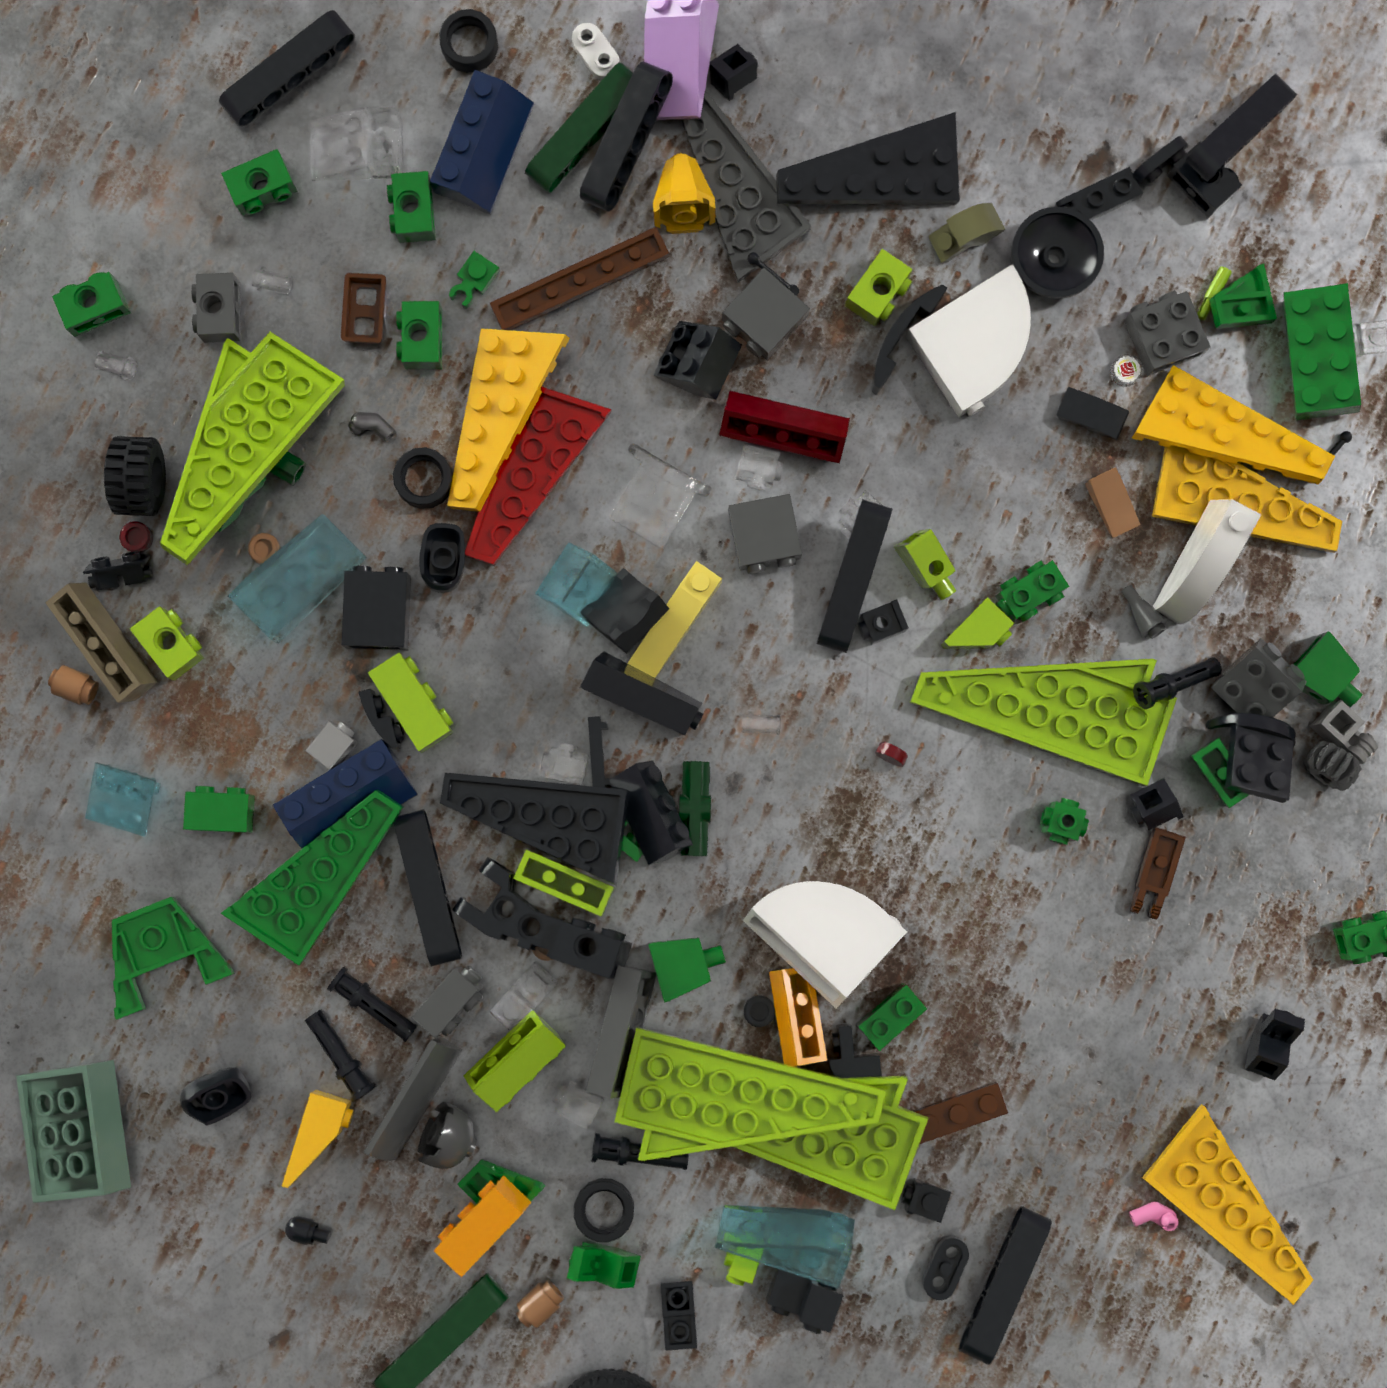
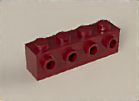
M729 391L719 436L840 464L850 418Z

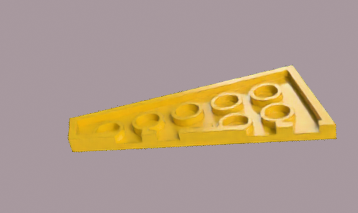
M1174 365L1166 375L1132 436V439L1142 441L1146 438L1158 441L1160 446L1170 448L1171 445L1188 449L1189 453L1236 464L1238 461L1251 464L1253 469L1264 471L1265 468L1279 471L1283 476L1318 485L1325 478L1335 458L1333 454Z
M1171 445L1170 448L1164 447L1152 517L1197 525L1210 500H1235L1261 514L1250 535L1251 537L1330 553L1337 551L1342 526L1340 519L1311 503L1307 504L1291 495L1290 491L1266 481L1265 477L1238 462L1233 464L1189 453L1188 449Z
M1201 1104L1142 1178L1294 1305L1312 1283L1313 1278L1293 1246L1288 1242L1280 1229V1225L1268 1210L1263 1198L1243 1166L1231 1151L1223 1134L1214 1124L1206 1107Z

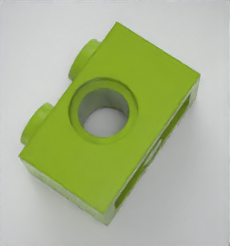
M881 249L847 297L845 307L873 326H876L880 319L886 321L895 308L892 304L897 295L903 297L913 281L909 277L913 269L884 249ZM883 284L888 288L889 293L879 295L874 291L873 286Z
M158 606L131 627L130 630L165 676L175 681L204 659L199 652L203 647L193 634H185L180 627L184 623L173 609L168 611ZM169 634H174L176 643L171 649L166 650L163 645L164 639Z

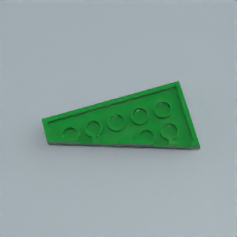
M375 790L221 914L297 965H301L404 806L380 790Z

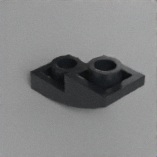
M1068 387L1056 416L1059 419L1086 427L1091 432L1118 440L1129 411L1101 398Z
M372 689L359 691L365 713L376 732L391 748L395 750L401 749L400 741L404 740L402 725L400 722L395 723V719L391 716L381 718V713H385L381 695H376Z
M693 1282L661 1283L665 1351L696 1349L697 1335Z

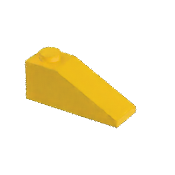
M314 1090L310 1093L282 1187H290L340 1135L343 1128H349L354 1115V1110L350 1109L351 1100L319 1090Z

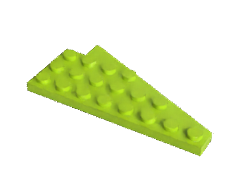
M269 332L252 352L247 351L227 338L220 354L160 541L162 549L188 565L345 386L344 379L272 332Z
M1137 659L921 672L910 703L1145 787L1148 786L1177 698L1174 697L1168 701L1160 700L1155 702L1154 706L1149 709L1141 708L1134 698L1133 687L1141 681L1146 683L1150 681L1157 660Z
M637 1027L614 1122L645 1130L638 1160L645 1161L879 1123L887 1090Z
M906 1076L842 1078L887 1090L879 1123L732 1146L895 1210L925 1130L928 1117L898 1106L908 1081Z

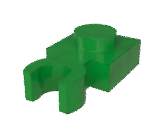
M473 251L457 273V278L462 283L451 288L449 292L450 299L454 300L458 294L464 293L466 299L463 301L462 306L468 309L473 303V293L475 290L483 295L500 272L499 267L476 251Z

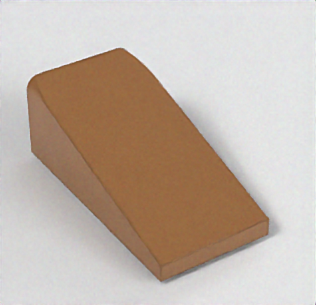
M1116 467L1085 483L1112 539L1140 526L1134 507Z

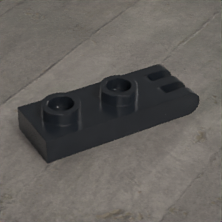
M1128 167L1058 200L1055 204L1057 207L1070 205V209L1082 213L1092 221L1140 198L1143 195V191L1131 168Z

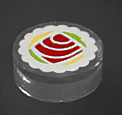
M1121 355L1112 363L1110 376L1119 386H1132L1142 375V364L1133 355Z

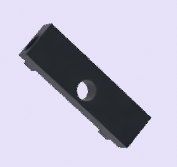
M600 716L588 717L592 785L594 787L606 788V786L611 785L609 782L611 778H605L602 730H608V723L601 722Z

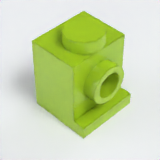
M733 1231L731 1241L735 1244V1247H728L723 1264L728 1266L726 1280L740 1286H744L745 1282L753 1284L763 1253L764 1243L763 1241Z

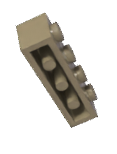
M68 583L45 602L117 703L136 701L158 683L157 679L87 583Z

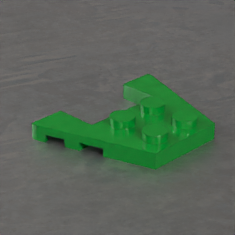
M175 897L166 898L112 920V952L115 963L113 988L116 999L114 1016L116 1020L146 1009L135 980L136 977L194 955L205 985L235 974L232 967Z

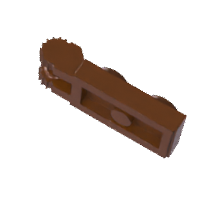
M1157 827L1153 828L1135 887L1137 889L1131 903V912L1139 913L1143 906L1146 891L1156 894L1149 909V918L1158 919L1165 897H1168L1186 839L1185 836Z

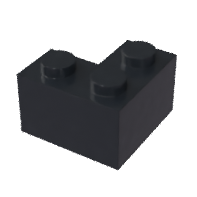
M779 1261L766 1299L767 1304L772 1305V1311L783 1316H789L790 1312L796 1314L799 1321L804 1323V1329L821 1334L822 1330L831 1333L844 1295L839 1283Z

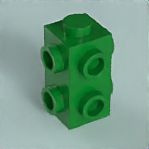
M1041 560L1026 569L1029 574L1018 581L1017 577L1014 576L1000 585L1002 591L996 595L998 600L996 606L1012 621L1020 618L1023 623L1038 614L1036 607L1045 602L1048 606H1051L1065 597L1062 592L1069 585L1053 560L1047 564H1044Z
M1387 910L1372 913L1373 919L1361 921V917L1343 920L1342 927L1333 929L1342 960H1352L1353 965L1372 961L1371 955L1382 953L1383 957H1387Z

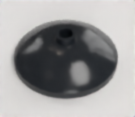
M1049 207L1033 213L1020 225L1012 242L1011 259L1023 284L1030 290L1048 298H1068L1081 293L1094 282L1103 265L1104 245L1098 229L1085 215L1066 207ZM1050 255H1055V256H1057L1058 259H1059V262H1058V263H1052V262L1049 260V256H1050Z

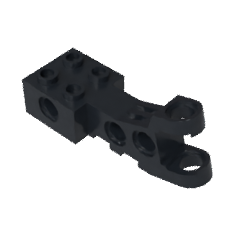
M489 857L486 858L479 871L502 888L487 911L483 912L477 909L462 896L452 909L457 915L489 937L507 941L509 936L519 940L518 947L536 951L537 946L547 949V957L609 979H615L618 965L625 966L632 946L631 942L625 941L626 934L606 928H602L601 932L595 930L597 924L572 918V921L568 922L542 913L515 892L516 880L513 879L515 874ZM507 901H511L514 905V913L509 918H505L502 913V907ZM535 918L540 924V930L536 935L531 936L528 933L527 924ZM594 940L596 942V951L591 955L588 948L590 942Z

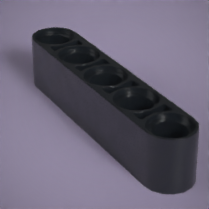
M335 10L326 12L221 94L219 103L239 127L249 124L350 46L354 41L355 34Z
M644 61L637 65L580 188V198L582 201L605 211H611L615 208L669 94L673 82L671 72Z
M1275 73L1202 141L1185 161L1208 182L1278 116L1298 94Z
M862 499L819 633L818 645L847 653L893 508Z
M422 809L400 815L395 820L394 827L429 964L432 967L462 959L461 947L426 811Z
M1023 1206L1018 1209L962 1335L959 1352L987 1365L992 1363L1052 1225L1051 1219Z

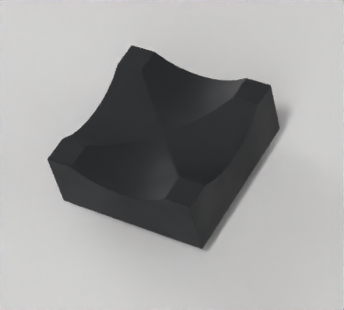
M622 568L615 576L607 592L595 602L588 604L580 613L595 629L627 654L670 608L657 593L647 588L626 569Z

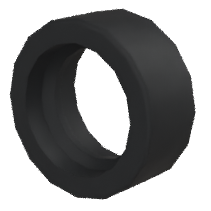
M473 9L459 10L449 15L442 23L439 32L440 47L447 63L454 69L465 73H472L474 70L481 71L487 68L495 59L498 51L497 33L492 21L485 14ZM464 26L481 28L486 35L487 43L485 48L475 56L464 57L458 55L451 46V38L456 30Z
M427 447L414 448L404 453L396 462L393 471L394 486L400 497L410 506L420 509L434 508L442 504L449 496L453 471L446 458L438 451ZM426 460L433 462L441 471L442 481L440 487L428 496H419L412 493L408 489L405 479L409 467L418 461Z
M599 1178L589 1182L580 1190L574 1204V1219L577 1228L585 1237L595 1242H611L624 1235L629 1230L633 1221L634 1202L630 1192L622 1183L613 1179ZM600 1191H608L615 1194L623 1206V1215L620 1221L609 1229H599L593 1226L585 1214V1206L588 1199Z

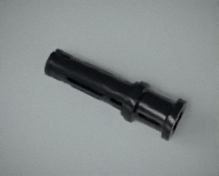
M1211 657L1206 661L1171 675L1161 673L1156 675L1152 681L1136 683L1133 687L1134 698L1141 708L1149 709L1154 706L1155 702L1173 699L1178 691L1221 675V664L1218 659Z
M344 966L332 980L327 990L337 992L349 1001L351 1008L360 1007L406 1042L418 1025L412 1023L393 1007L373 994L368 983L362 984L350 975L348 968Z
M322 1009L304 1020L336 1068V1078L342 1080L351 1093L350 1099L352 1102L359 1100L377 1087L375 1083H370L360 1068L362 1065L360 1060H357V1058L353 1059Z
M595 1133L591 1162H597L599 1159L617 1162L619 1166L626 1165L627 1162L687 1170L689 1154L641 1161L638 1158L642 1144L631 1143L630 1139L623 1136L621 1139L601 1137L600 1133ZM602 1148L616 1149V1151L603 1150Z

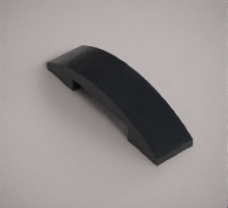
M940 285L920 296L904 310L892 325L875 363L872 393L877 395L894 371L897 363L888 358V356L916 315L923 319L932 315L947 291L946 286Z

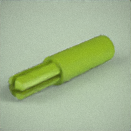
M1223 266L1219 267L1197 312L1200 320H1206L1211 310L1209 300L1224 289L1232 274L1230 269Z

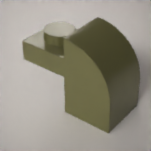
M981 203L948 218L945 225L928 237L941 263H946L971 246L984 245L1006 229L993 204Z

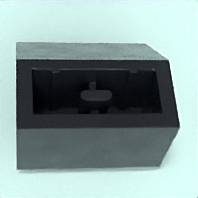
M679 321L672 332V337L659 359L658 366L653 375L696 396L716 400L742 344L720 327Z

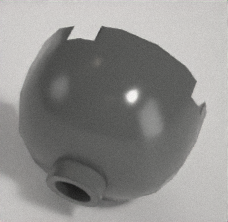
M442 1102L435 1109V1111L440 1112L436 1120L433 1121V1119L429 1118L425 1125L418 1145V1152L423 1154V1157L418 1158V1161L431 1167L449 1169L461 1163L465 1157L472 1155L476 1147V1139L473 1138L474 1127L467 1113L456 1106Z

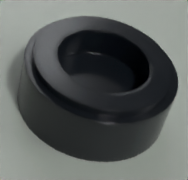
M755 995L746 1001L743 1010L744 1017L754 1027H765L774 1019V1004L766 996Z

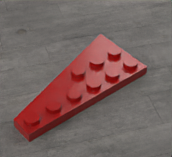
M541 387L542 393L521 434L516 435L510 447L512 451L508 459L503 460L496 474L497 480L481 511L477 514L465 549L466 557L495 566L611 414V409Z

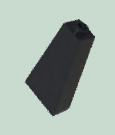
M605 651L593 660L580 688L683 735H686L690 728L696 730L704 715L699 712L703 704L702 702Z

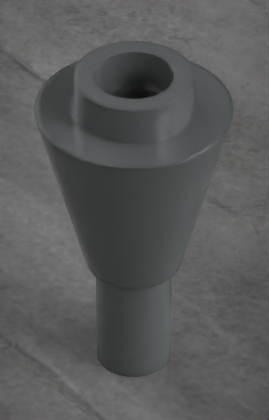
M1132 584L1122 589L1121 592L1132 606L1131 609L1142 638L1149 636L1153 639L1167 629L1164 624L1167 623L1168 619L1156 611L1147 601L1142 600Z

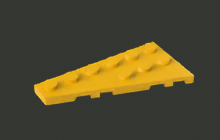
M481 329L447 503L448 507L456 510L481 511L497 480L496 474L503 460L508 459L512 451L510 447L516 435L521 434L542 393L541 387L548 373L553 372L557 364L555 360L561 348H565L570 339L566 334Z

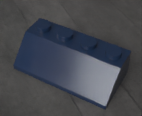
M474 70L430 179L434 194L491 214L534 107V102L504 80Z
M380 739L273 804V807L289 834L302 849L375 790H380L401 805L417 796L418 793L390 746L383 739Z

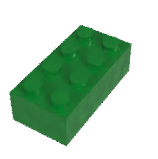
M1348 283L1283 292V308L1296 421L1359 413L1361 397Z

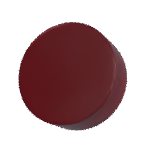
M132 521L123 526L119 539L121 545L126 550L143 553L152 545L153 534L145 524Z
M887 742L880 743L875 752L884 761L899 767H903L908 758L905 751Z

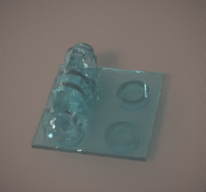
M96 762L85 819L145 837L153 795L159 793L161 784L157 783L155 778H147L135 772L131 773L129 770H121L111 767L109 764L104 765Z

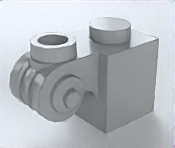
M1342 700L1330 703L1310 725L1325 741L1334 743L1336 746L1343 747L1345 751L1352 753V756L1358 759L1360 764H1364L1367 761V757H1370L1371 753L1378 749V745L1371 734L1358 731L1365 721Z

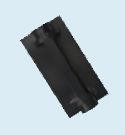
M140 551L128 552L121 555L122 558L110 560L108 556L95 558L90 561L91 564L85 568L83 574H92V576H88V584L91 589L96 588L97 591L119 587L118 575H123L125 586L145 583L149 578H153L151 566H145L151 557L150 553L141 555Z

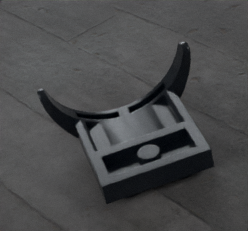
M1253 713L1227 714L1206 722V728L1211 730L1231 727L1226 789L1280 803L1289 800L1293 748L1296 742V733L1291 725L1273 717Z

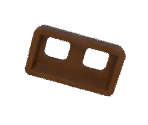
M347 273L345 275L341 339L343 341L381 343L386 277L384 275ZM360 288L375 289L377 291L376 303L374 305L357 304V291ZM356 319H373L375 321L374 333L372 335L355 334Z

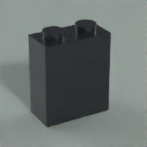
M353 566V571H344L341 643L346 649L408 650L411 576L407 572H403V568L384 567V572L372 571V567Z

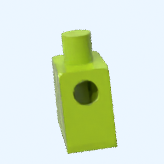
M932 529L918 530L894 546L895 551L921 588L932 587L940 600H944L956 592L955 587L948 578V576L955 572V568ZM930 563L934 566L932 574L929 572Z

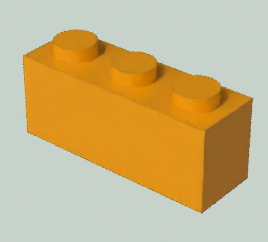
M794 968L770 971L769 976L784 1064L801 1066L827 1061L816 989Z
M504 1175L496 1184L490 1180L477 1194L481 1200L476 1205L470 1201L457 1215L461 1221L456 1226L450 1222L437 1236L441 1242L433 1251L460 1277L510 1228L531 1203Z

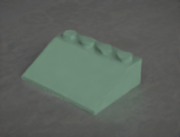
M114 1060L16 1076L33 1203L102 1196L131 1188Z

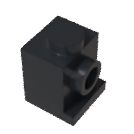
M736 44L710 61L711 84L730 101L734 98V93L757 79L758 62L751 52H746L739 44Z
M897 599L860 615L861 622L857 623L862 638L864 640L869 639L871 645L904 633L909 628ZM884 617L888 622L887 627H879L876 623L877 618Z
M1164 778L1130 795L1134 807L1130 809L1131 814L1137 825L1139 826L1144 823L1148 831L1175 817L1178 820L1184 817L1177 798Z

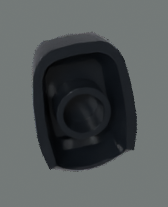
M434 523L425 530L419 557L420 573L426 586L432 591L438 593L451 592L459 585L464 572V534L457 525Z
M229 1067L211 1074H205L187 1084L182 1090L180 1104L188 1116L207 1126L228 1117L245 1106L251 1099V1090L243 1073L237 1067Z

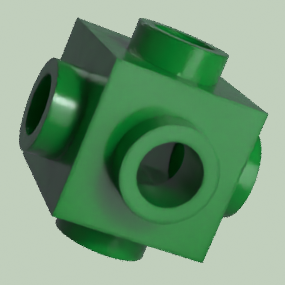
M1061 798L1060 802H1051L1049 807L1045 806L1041 816L1040 824L1043 825L1041 833L1050 835V841L1063 845H1068L1069 841H1078L1079 836L1084 837L1089 823V819L1085 818L1087 810L1080 809L1079 802L1066 798ZM1065 815L1071 817L1069 827L1064 826L1062 823Z

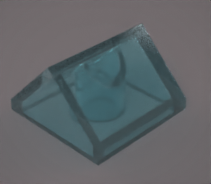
M569 542L535 594L585 627H588L590 623L580 612L588 604L595 602L607 592L618 573L593 553Z

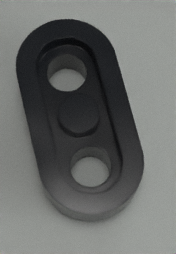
M1181 135L1176 137L1142 163L1133 172V175L1140 184L1145 181L1151 184L1163 174V167L1169 163L1173 166L1186 154L1185 149L1189 145Z
M955 1236L943 1238L933 1253L922 1280L924 1290L932 1299H948L956 1289L969 1259V1250L960 1238ZM955 1247L957 1254L952 1258L947 1257V1249ZM938 1276L943 1277V1285L935 1287L933 1285L934 1278Z

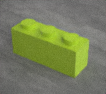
M399 652L369 671L368 674L417 750L424 753L453 734L450 725L454 722L444 707L438 710L433 702V699L437 696L428 682L422 684L416 676L420 670L411 656L405 658Z
M527 849L513 878L598 916H603L615 888Z
M532 1010L463 1076L472 1091L497 1113L513 1099L517 1092L527 1083L531 1082L540 1070L551 1060H554L566 1045L557 1032Z

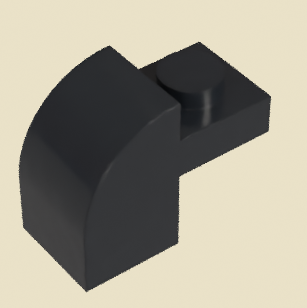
M1276 1008L1270 1015L1263 1013L1255 1026L1248 1047L1245 1070L1276 1080L1288 1067L1291 1044L1304 1031L1305 1019Z
M850 1024L836 1025L837 1032L832 1033L833 1052L839 1051V1056L827 1057L828 1066L834 1076L838 1078L882 1077L880 1055L877 1053L854 1055L852 1026Z

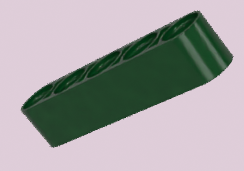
M617 63L533 157L525 169V174L547 193L553 192L605 134L633 72L623 63Z
M487 1272L402 1352L372 1384L376 1388H416L509 1298V1295Z

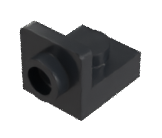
M914 1178L912 1185H906L901 1203L905 1204L904 1210L907 1213L917 1214L941 1223L951 1192Z

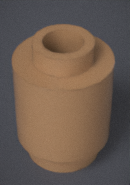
M62 665L59 669L52 671L48 680V686L51 687V694L78 705L83 703L90 705L97 694L99 682L93 680V677Z
M547 1279L543 1284L539 1282L517 1303L519 1311L516 1315L526 1327L529 1328L533 1325L535 1328H539L561 1307L560 1303L564 1300V1296L550 1280Z

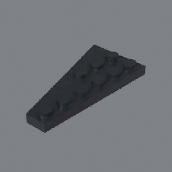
M956 112L779 169L776 173L777 204H958L960 195Z
M445 773L440 800L443 806L617 886L630 793L628 790Z

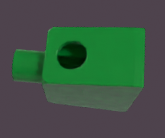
M1329 631L1319 634L1293 663L1303 672L1304 679L1307 681L1302 692L1320 704L1332 703L1338 697L1348 707H1351L1363 695L1350 683L1360 672L1359 667Z
M699 937L657 941L648 944L664 1003L709 983L711 978L708 968L726 963L721 945L703 950Z

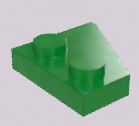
M1264 264L1258 265L1251 272L1242 276L1209 300L1216 329L1271 324L1277 319Z
M483 1159L457 1183L476 1204L481 1200L477 1194L490 1180L496 1184L503 1175L530 1201L545 1187L540 1181Z

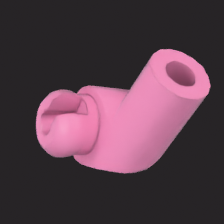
M1151 1202L1129 1212L1135 1227L1152 1221L1163 1227L1166 1231H1173L1179 1224L1177 1214L1171 1208L1159 1202Z

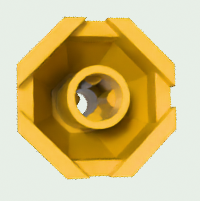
M675 154L665 161L653 200L654 226L661 229V224L666 226L667 232L681 234L699 232L704 229L703 223L709 221V225L716 222L714 195L697 160L687 154Z

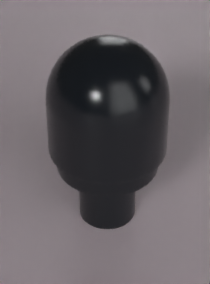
M302 1216L291 1218L285 1227L286 1236L291 1241L304 1245H312L314 1241L327 1244L331 1231L318 1228V1222Z

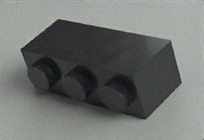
M653 760L636 763L609 780L612 788L626 789L630 792L626 818L648 865L666 861L693 845L689 837L688 828L682 822L677 812L675 801L668 793L662 780L661 771Z

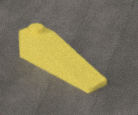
M696 561L666 604L670 609L649 630L628 664L656 678L722 584V578Z

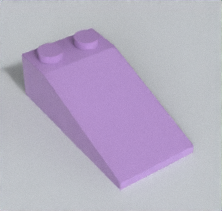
M648 0L645 13L644 62L667 70L673 75L671 89L656 120L701 118L719 3L716 0Z

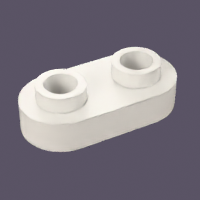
M582 23L574 29L572 33L574 50L592 75L602 80L620 62L618 54L596 25ZM585 34H590L592 36V39L589 41H584L582 39V36ZM607 58L610 60V62L606 65H602L599 63L600 59Z

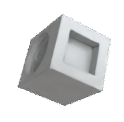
M329 721L306 749V752L331 770L341 764L359 742L352 738L355 732L340 721L336 725Z

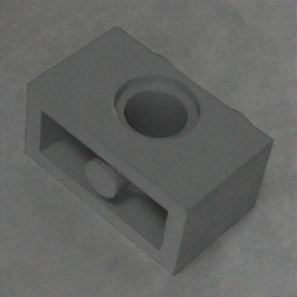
M233 272L196 274V284H192L191 287L192 300L196 303L197 314L192 315L194 333H197L203 342H225L227 338L232 341H241L240 291L237 277ZM213 303H222V307L217 313H209V308Z

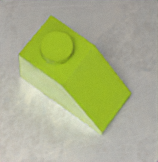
M987 597L941 646L944 649H989L996 643L1000 647L1012 635L1009 629L1014 622Z

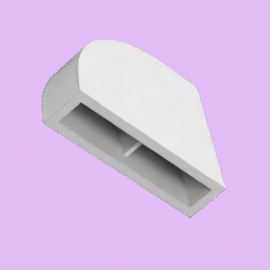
M1012 264L912 326L906 334L907 340L958 417L965 413L970 417L985 407L983 402L1003 387L1024 354L1029 339L1031 313L1027 292L1022 279Z
M1210 500L1153 605L1155 610L1177 624H1184L1191 620L1209 601L1227 576L1261 514L1235 500Z
M806 881L783 886L762 898L743 919L756 934L835 1008L850 995L907 933L895 917L890 916L879 905L863 894L842 885L820 881Z

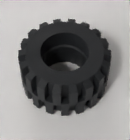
M114 437L108 447L104 464V488L110 510L115 515L155 516L163 502L166 483L165 459L159 441L153 437Z

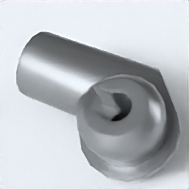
M357 412L351 416V421L348 423L349 430L352 433L360 434L364 430H374L385 442L389 441L396 433V430L377 413Z

